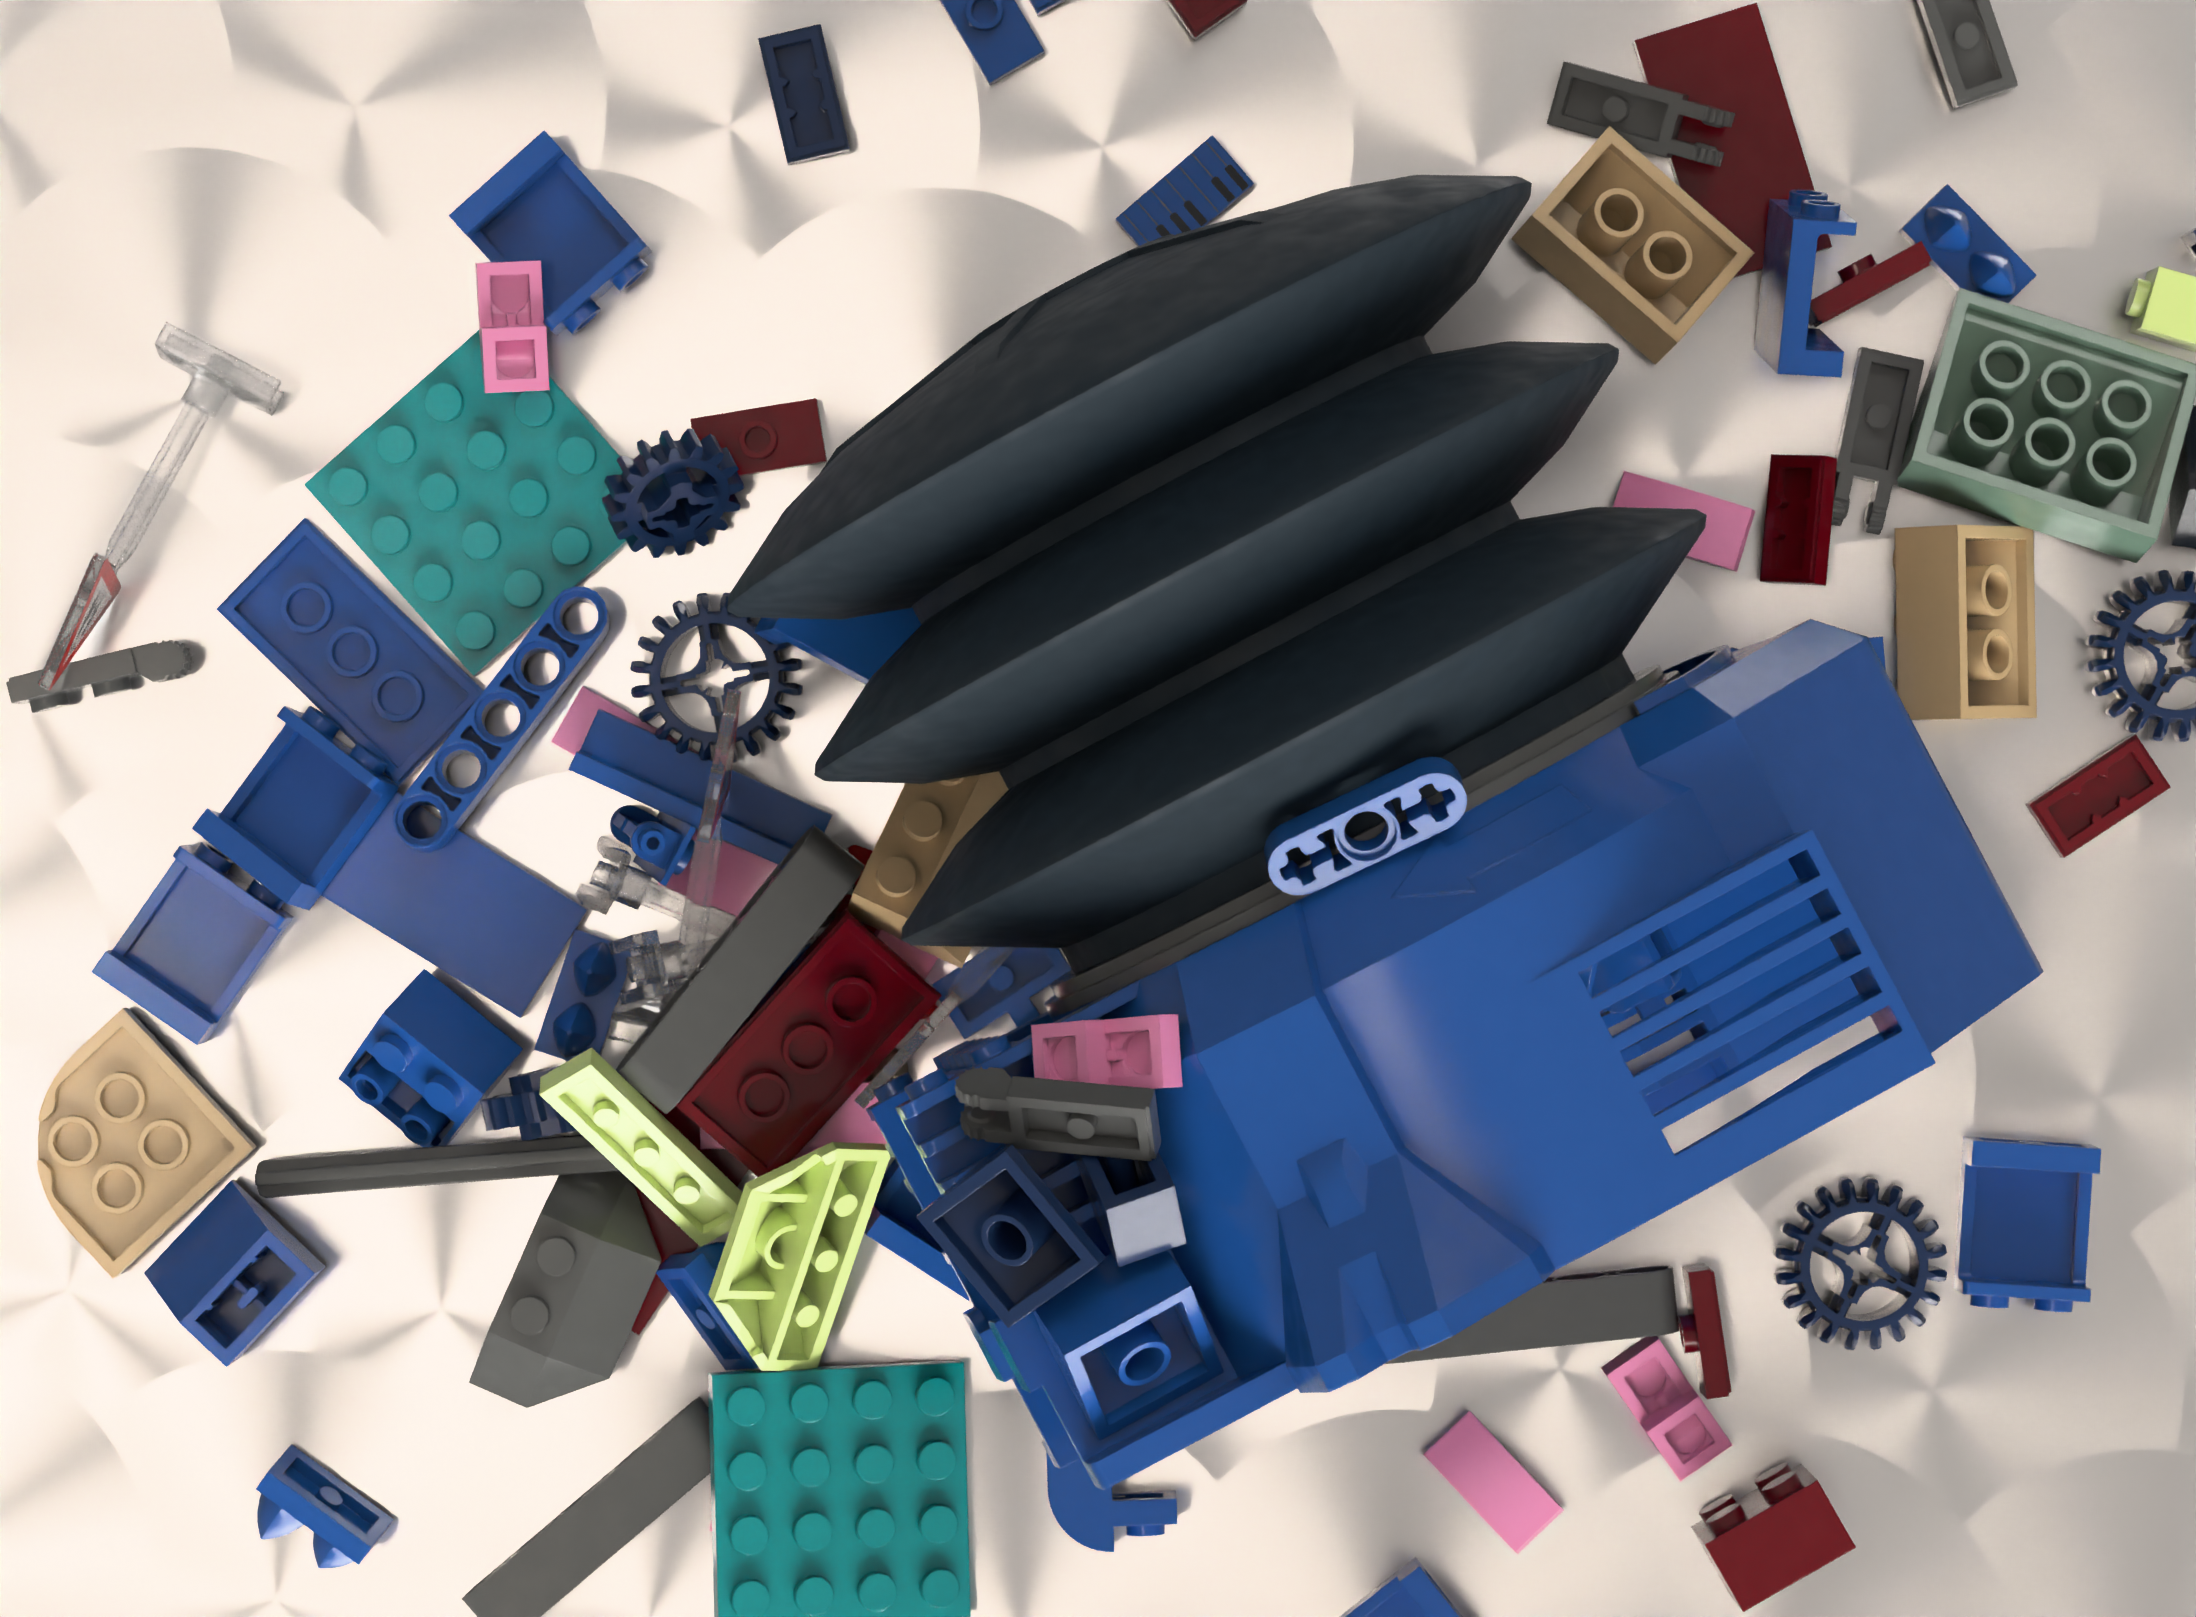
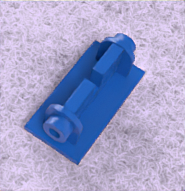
M625 805L618 808L611 817L610 830L613 836L632 848L636 854L633 862L660 884L666 886L672 874L679 875L686 868L695 849V841L691 838L696 828L661 811H659L656 817L633 805Z

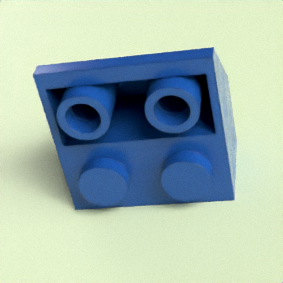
M424 968L382 1013L338 1079L353 1090L354 1094L361 1101L374 1107L401 1129L404 1135L413 1143L422 1147L449 1145L480 1107V1101L486 1099L501 1081L523 1048Z
M232 1179L152 1263L144 1274L177 1321L225 1367H228L248 1350L326 1266Z

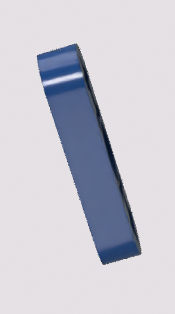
M1423 757L1279 825L1269 834L1264 846V856L1271 881L1278 889L1291 895L1311 894L1449 829L1462 818L1467 806V795L1459 771L1452 763L1445 759ZM1433 784L1438 792H1442L1443 801L1430 805L1425 797H1421L1420 789L1425 785ZM1397 797L1399 798L1402 811L1405 810L1408 819L1401 823L1398 822L1395 808L1391 802L1392 799ZM1361 812H1375L1386 820L1382 832L1370 840H1355L1345 833L1347 822L1354 815ZM1332 829L1335 844L1340 852L1336 855H1332L1329 842L1325 843L1323 832ZM1299 847L1305 855L1309 854L1311 863L1306 867L1299 868L1293 860H1288L1287 852Z

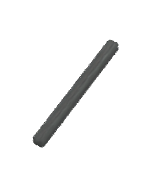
M583 1135L536 1138L525 1141L510 1140L262 1160L257 1164L255 1185H257L260 1196L274 1198L620 1170Z

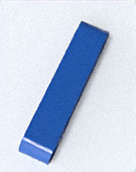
M574 586L563 590L555 597L400 799L393 812V826L398 837L408 847L418 852L431 853L442 849L452 839L603 642L609 631L610 616L604 600L596 591L587 587ZM578 602L588 603L598 611V621L595 627L584 634H573L567 631L562 624L566 609ZM538 653H548L559 662V672L556 678L545 685H534L524 677V666L527 660ZM501 703L516 707L520 714V722L516 730L504 737L490 734L485 727V717L488 711L493 706ZM461 754H469L476 757L481 765L477 781L465 788L449 784L446 778V768L449 762L455 756ZM422 805H431L437 808L441 815V826L438 832L427 839H417L411 836L407 828V819L410 813L416 807Z

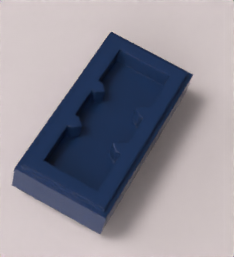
M821 24L758 38L788 166L849 152L850 146Z

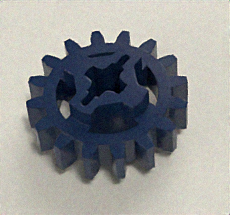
M687 428L680 440L673 441L668 430L661 431L659 444L652 447L641 439L637 442V449L640 453L638 456L632 459L620 455L617 459L623 473L621 475L606 476L604 482L611 494L602 498V504L619 540L625 538L631 551L635 553L647 545L653 558H659L666 546H673L677 555L682 556L685 554L687 542L694 539L703 547L708 545L709 541L706 532L711 528L725 531L729 527L723 513L739 511L741 505L735 493L744 489V484L737 472L739 468L728 448H721L716 437L712 434L699 441L694 429Z
M559 1066L510 1077L511 1093L493 1096L492 1098L480 1101L486 1131L519 1126L522 1141L575 1131L576 1129L539 1095L540 1077Z

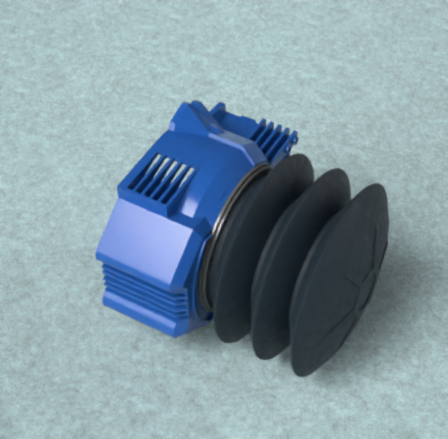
M1412 175L1334 189L1283 206L1257 211L1176 235L1170 234L1157 238L1120 254L1059 285L976 335L837 447L820 474L783 511L729 594L727 611L737 617L842 620L913 608L921 626L869 679L817 759L814 776L824 781L925 784L999 771L1008 791L955 845L903 925L901 940L912 946L1061 948L1072 970L1051 983L1050 987L1054 996L1044 1003L1047 1012L999 1037L996 1035L992 1038L989 1036L985 1039L967 1040L933 1058L937 1070L916 1081H913L910 1073L907 1072L873 1090L879 1102L866 1108V1111L871 1120L876 1121L887 1142L885 1144L887 1151L891 1157H895L906 1178L903 1180L910 1193H914L922 1210L998 1146L1004 1144L986 1142L985 1139L977 1141L975 1138L970 1139L969 1135H964V1130L961 1128L960 1112L964 1111L965 1105L964 1103H959V1098L956 1097L955 1079H958L959 1074H963L965 1069L970 1070L972 1067L980 1068L981 1066L983 1069H988L989 1067L1003 1068L1011 1078L1012 1076L1034 1078L1031 1025L1178 1014L1183 1087L1155 1089L1161 1134V1144L1158 1152L1175 1185L1187 1242L1181 1246L1169 1249L1168 1252L1192 1286L1224 1373L1099 1441L1047 1346L1033 1311L1008 1328L944 1250L941 1251L947 1264L952 1265L973 1305L972 1308L962 1313L996 1379L1003 1382L1013 1380L1044 1439L1042 1444L1053 1465L1062 1469L1081 1459L1094 1485L1102 1490L1116 1485L1296 1389L1300 1393H1330L1362 1378L1392 1359L1412 1350L1422 1351L1456 1335L1541 1284L1555 1270L1652 1220L1936 1063L1931 1055L1933 1051L2044 972L1867 636L1809 619L1772 638L1741 649L1722 645L1684 660L1665 670H1662L1660 665H1655L1633 674L1622 653L1705 529L1707 515L1697 509L1591 507L1519 519L1511 500L1564 446L1617 364L1619 349L1609 343L1506 341L1435 354L1431 352L1424 336L1476 283L1529 201L1532 183L1518 176ZM1423 757L1445 759L1452 763L1459 771L1467 795V806L1462 818L1449 829L1311 894L1291 895L1278 889L1271 881L1264 856V846L1269 834L1279 825ZM1433 784L1425 785L1420 789L1421 797H1425L1430 805L1443 801L1442 792H1438ZM1399 798L1392 799L1391 802L1395 808L1398 822L1401 823L1408 820L1405 810L1402 811ZM1361 812L1354 815L1347 822L1345 833L1355 840H1370L1382 832L1386 820L1375 812ZM1332 829L1323 832L1325 843L1329 842L1332 855L1340 853L1335 844ZM1299 847L1287 852L1288 860H1293L1299 868L1306 867L1311 863L1309 854L1305 855ZM1672 996L1674 1001L1667 1005L1664 999ZM1638 1013L1641 1021L1614 1036L1610 1034L1608 1028ZM1871 1016L1879 1031L1878 1034L1812 1069L1722 1127L1679 1152L1673 1153L1662 1129ZM1690 1030L1694 1041L1639 1073L1632 1075L1626 1062ZM1017 1149L1106 1257L1112 1252L1095 1218L1074 1154Z

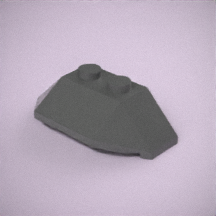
M621 1171L558 1176L487 1332L468 1383L520 1406L529 1408L610 1379L662 1261L637 1194L636 1186Z

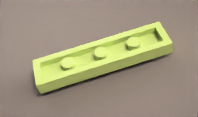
M592 1047L540 1077L539 1095L700 1247L730 1231L742 1191Z

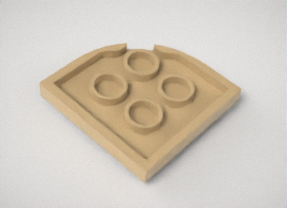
M124 1007L86 1041L64 1063L54 1077L46 1092L38 1116V1121H40L38 1130L39 1160H36L43 1191L58 1219L111 1278L114 1279L257 1146L127 1007Z

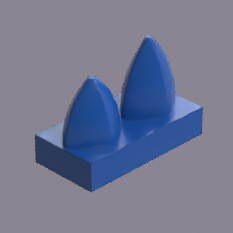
M1948 184L1899 230L1900 234L1912 246L1922 241L1932 260L1929 263L1956 291L1959 288H1963L2009 303L2037 276Z
M578 928L575 929L534 1050L569 1061L592 1047L601 1056L637 948Z
M726 1242L707 1244L692 1253L670 1255L659 1266L656 1274L724 1369H757V1364L708 1295Z
M292 1444L270 1468L256 1488L261 1493L257 1509L260 1539L265 1540L285 1536L305 1525L314 1532L313 1552L317 1566L320 1569L343 1567L352 1562L359 1565L394 1520Z

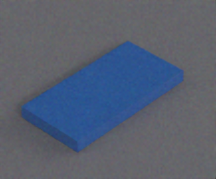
M304 518L216 609L317 708L333 720L355 744L359 743L383 759L388 764L384 773L401 787L446 741L484 691L472 677L307 518Z
M397 791L321 896L510 1013L522 1018L589 909L460 829L440 850L427 853L418 852L408 847L398 837L393 826V812L404 795ZM423 806L416 807L407 819L409 834L417 839L432 837L441 826V817Z

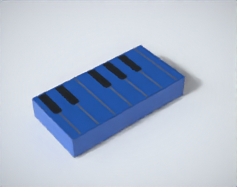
M1212 135L1121 213L1115 221L1137 246H1140L1166 235H1176L1207 226L1247 192L1254 183Z

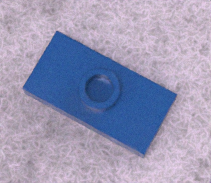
M939 0L990 86L1045 54L1043 47L1015 0Z

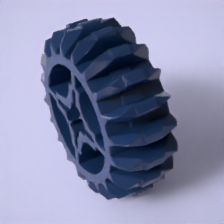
M2160 570L2156 571L2154 575V592L2148 582L2140 576L2130 580V589L2134 596V601L2120 590L2114 591L2109 595L2111 604L2119 612L2118 616L2103 610L2097 611L2093 619L2098 625L2108 629V633L2106 636L2088 635L2085 644L2091 648L2103 649V659H2092L2086 661L2084 665L2087 672L2103 670L2105 672L2107 680L2096 683L2091 688L2092 694L2095 697L2107 695L2111 692H2114L2117 696L2105 709V713L2110 718L2123 714L2128 708L2131 710L2126 720V731L2137 733L2143 728L2147 719H2149L2148 734L2150 740L2162 741L2167 734L2170 723L2175 741L2186 742L2191 734L2190 721H2192L2196 728V702L2177 710L2159 707L2157 703L2163 693H2169L2177 680L2184 678L2196 683V577L2193 571H2182L2174 589L2169 571ZM2162 603H2175L2187 607L2182 618L2175 620L2171 628L2164 634L2157 633L2151 629L2145 630L2134 624L2143 613ZM2180 638L2178 640L2180 645L2177 649V654L2184 659V663L2190 666V668H2182V666L2169 667V674H2165L2166 669L2164 667L2167 664V658L2154 645H2175V639ZM2125 642L2129 643V647L2140 654L2145 662V673L2140 683L2143 689L2140 694L2131 684L2125 669Z
M699 593L696 598L699 614L691 616L683 601L678 600L672 604L673 611L680 621L678 624L672 627L666 619L659 615L652 620L654 627L665 635L659 644L651 638L644 636L639 638L637 645L643 650L653 652L654 655L651 664L643 661H632L630 670L638 674H649L650 685L632 687L631 695L633 698H645L652 695L655 705L643 709L639 713V718L642 722H649L661 715L665 723L656 730L655 735L659 740L668 739L674 731L682 735L676 744V752L680 754L685 753L691 748L693 741L701 743L699 750L700 760L708 761L713 758L714 745H722L723 757L726 762L731 741L728 756L731 764L732 744H734L735 727L733 731L734 697L737 691L749 683L769 679L768 692L761 708L749 721L737 727L736 742L743 740L747 751L752 756H756L762 751L758 740L754 736L760 729L773 741H777L782 736L779 728L769 721L774 713L784 719H794L796 711L789 706L780 704L783 693L793 696L802 695L803 686L797 683H784V672L798 671L803 668V664L799 658L782 661L779 652L790 648L792 644L786 642L775 645L755 634L754 631L757 624L752 622L754 617H737L728 612L730 593H723L720 600V611H712L709 595L707 593ZM718 625L736 627L747 633L759 645L766 660L746 663L732 661L726 655L723 648ZM698 629L701 642H699L700 658L697 665L686 673L665 677L667 663L674 648L684 637ZM711 645L713 646L714 658L724 661L721 669L726 670L728 667H731L733 672L749 670L748 675L735 677L734 681L724 684V695H721L723 712L721 711L719 697L710 695L711 687L703 690L702 685L699 684L685 686V682L700 679L701 675L710 673V662L713 661ZM690 693L701 695L708 702L711 715L714 716L716 732H707L687 723L673 708L669 696ZM735 746V750H734L733 763H736V762H737V756H738V754H737L736 746Z
M1841 1178L1838 1184L1840 1199L1834 1201L1831 1192L1821 1185L1815 1188V1196L1822 1206L1819 1210L1815 1212L1811 1206L1801 1200L1795 1204L1794 1208L1797 1213L1807 1219L1801 1229L1791 1222L1784 1221L1780 1230L1787 1236L1796 1239L1794 1248L1783 1245L1774 1247L1773 1255L1776 1258L1792 1261V1268L1781 1269L1775 1272L1774 1280L1782 1285L1796 1284L1797 1288L1786 1293L1781 1301L1788 1309L1798 1307L1804 1303L1807 1304L1796 1320L1804 1329L1813 1326L1822 1318L1823 1320L1817 1335L1818 1339L1822 1342L1829 1343L1840 1327L1842 1328L1841 1342L1845 1349H1855L1860 1331H1864L1868 1347L1873 1350L1880 1349L1882 1344L1880 1328L1886 1327L1890 1336L1895 1341L1900 1342L1906 1337L1905 1331L1899 1323L1901 1318L1906 1316L1909 1321L1918 1327H1921L1926 1322L1923 1314L1914 1308L1919 1299H1922L1929 1305H1938L1940 1297L1931 1290L1926 1289L1925 1285L1927 1279L1937 1282L1945 1281L1947 1272L1936 1266H1928V1259L1940 1258L1947 1253L1946 1246L1942 1243H1924L1925 1238L1933 1235L1939 1229L1935 1220L1930 1218L1922 1220L1917 1224L1913 1223L1924 1207L1921 1201L1913 1198L1898 1209L1903 1193L1901 1187L1891 1184L1880 1200L1878 1199V1180L1875 1178H1865L1860 1196H1856L1855 1186L1851 1179ZM1857 1212L1873 1213L1869 1223H1863L1856 1236L1849 1240L1839 1241L1821 1234L1828 1225L1840 1217ZM1892 1221L1902 1232L1908 1246V1275L1890 1267L1885 1259L1884 1251L1889 1239L1886 1232ZM1867 1247L1869 1249L1866 1257L1874 1263L1876 1268L1886 1273L1887 1276L1881 1277L1873 1272L1866 1276L1859 1271L1860 1279H1851L1854 1270L1846 1264L1844 1259L1834 1254L1833 1250L1837 1249L1847 1255L1854 1251L1861 1256L1860 1248ZM1812 1251L1830 1260L1835 1267L1836 1277L1831 1288L1835 1293L1828 1307L1820 1299L1812 1283L1810 1274ZM1880 1286L1898 1292L1891 1302L1876 1311L1866 1314H1847L1851 1304H1857L1862 1294L1872 1287Z

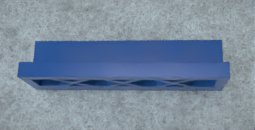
M598 709L583 745L576 752L568 770L711 834L720 789L721 794L716 817L729 785L731 768L729 767L727 783L724 784L725 780H723L722 784L725 765L714 760H700L699 754L692 750H687L685 753L680 754L676 752V743L668 739L659 740L654 733L602 709ZM732 769L730 790L713 835L775 864H779L811 826L815 825L825 833L833 814Z

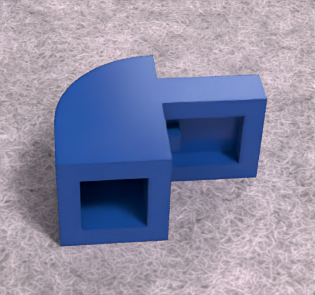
M1046 1451L1050 1507L1061 1528L1081 1545L1097 1551L1114 1552V1527L1126 1526L1128 1536L1144 1537L1165 1534V1525L1178 1524L1176 1490L1112 1492V1487L1102 1490L1094 1485L1081 1459L1059 1469L1053 1465Z

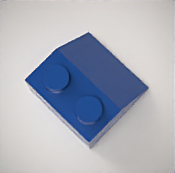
M1168 1250L1119 1268L1111 1253L1097 1267L1033 1311L1047 1346L1099 1441L1224 1373L1192 1286Z

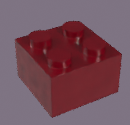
M1782 1463L1769 1469L1755 1479L1754 1482L1758 1487L1756 1490L1738 1500H1735L1733 1495L1729 1494L1713 1501L1699 1512L1702 1520L1691 1526L1728 1593L1743 1612L1856 1548L1820 1483L1802 1464L1791 1469L1788 1463Z

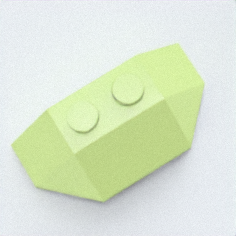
M831 1142L745 1183L708 1295L761 1371H792L818 1368L890 1159V1154L885 1144Z

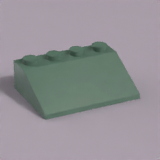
M1959 288L1911 422L1903 462L1896 480L1898 481L1897 486L2137 563L2157 541L2196 397V364Z

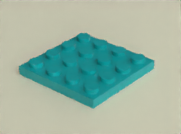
M479 330L304 484L473 676L481 673L534 626L555 597L563 590L579 586L627 543L625 538L621 540L617 538L602 504V498L611 494L604 482L606 476L621 475L623 473L617 462L620 455L550 376V390L484 393Z
M960 1360L826 1366L792 1371L747 1370L708 1372L714 1617H971L964 1362Z

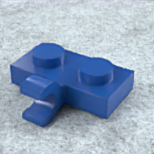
M989 947L964 963L962 968L958 967L932 985L941 993L942 996L939 1001L946 1012L949 1013L953 1009L949 1016L964 1040H966L1006 1013H1009L1017 1027L1040 1016L1041 1013L1030 998L1050 986L1052 982L1072 970L1059 948Z

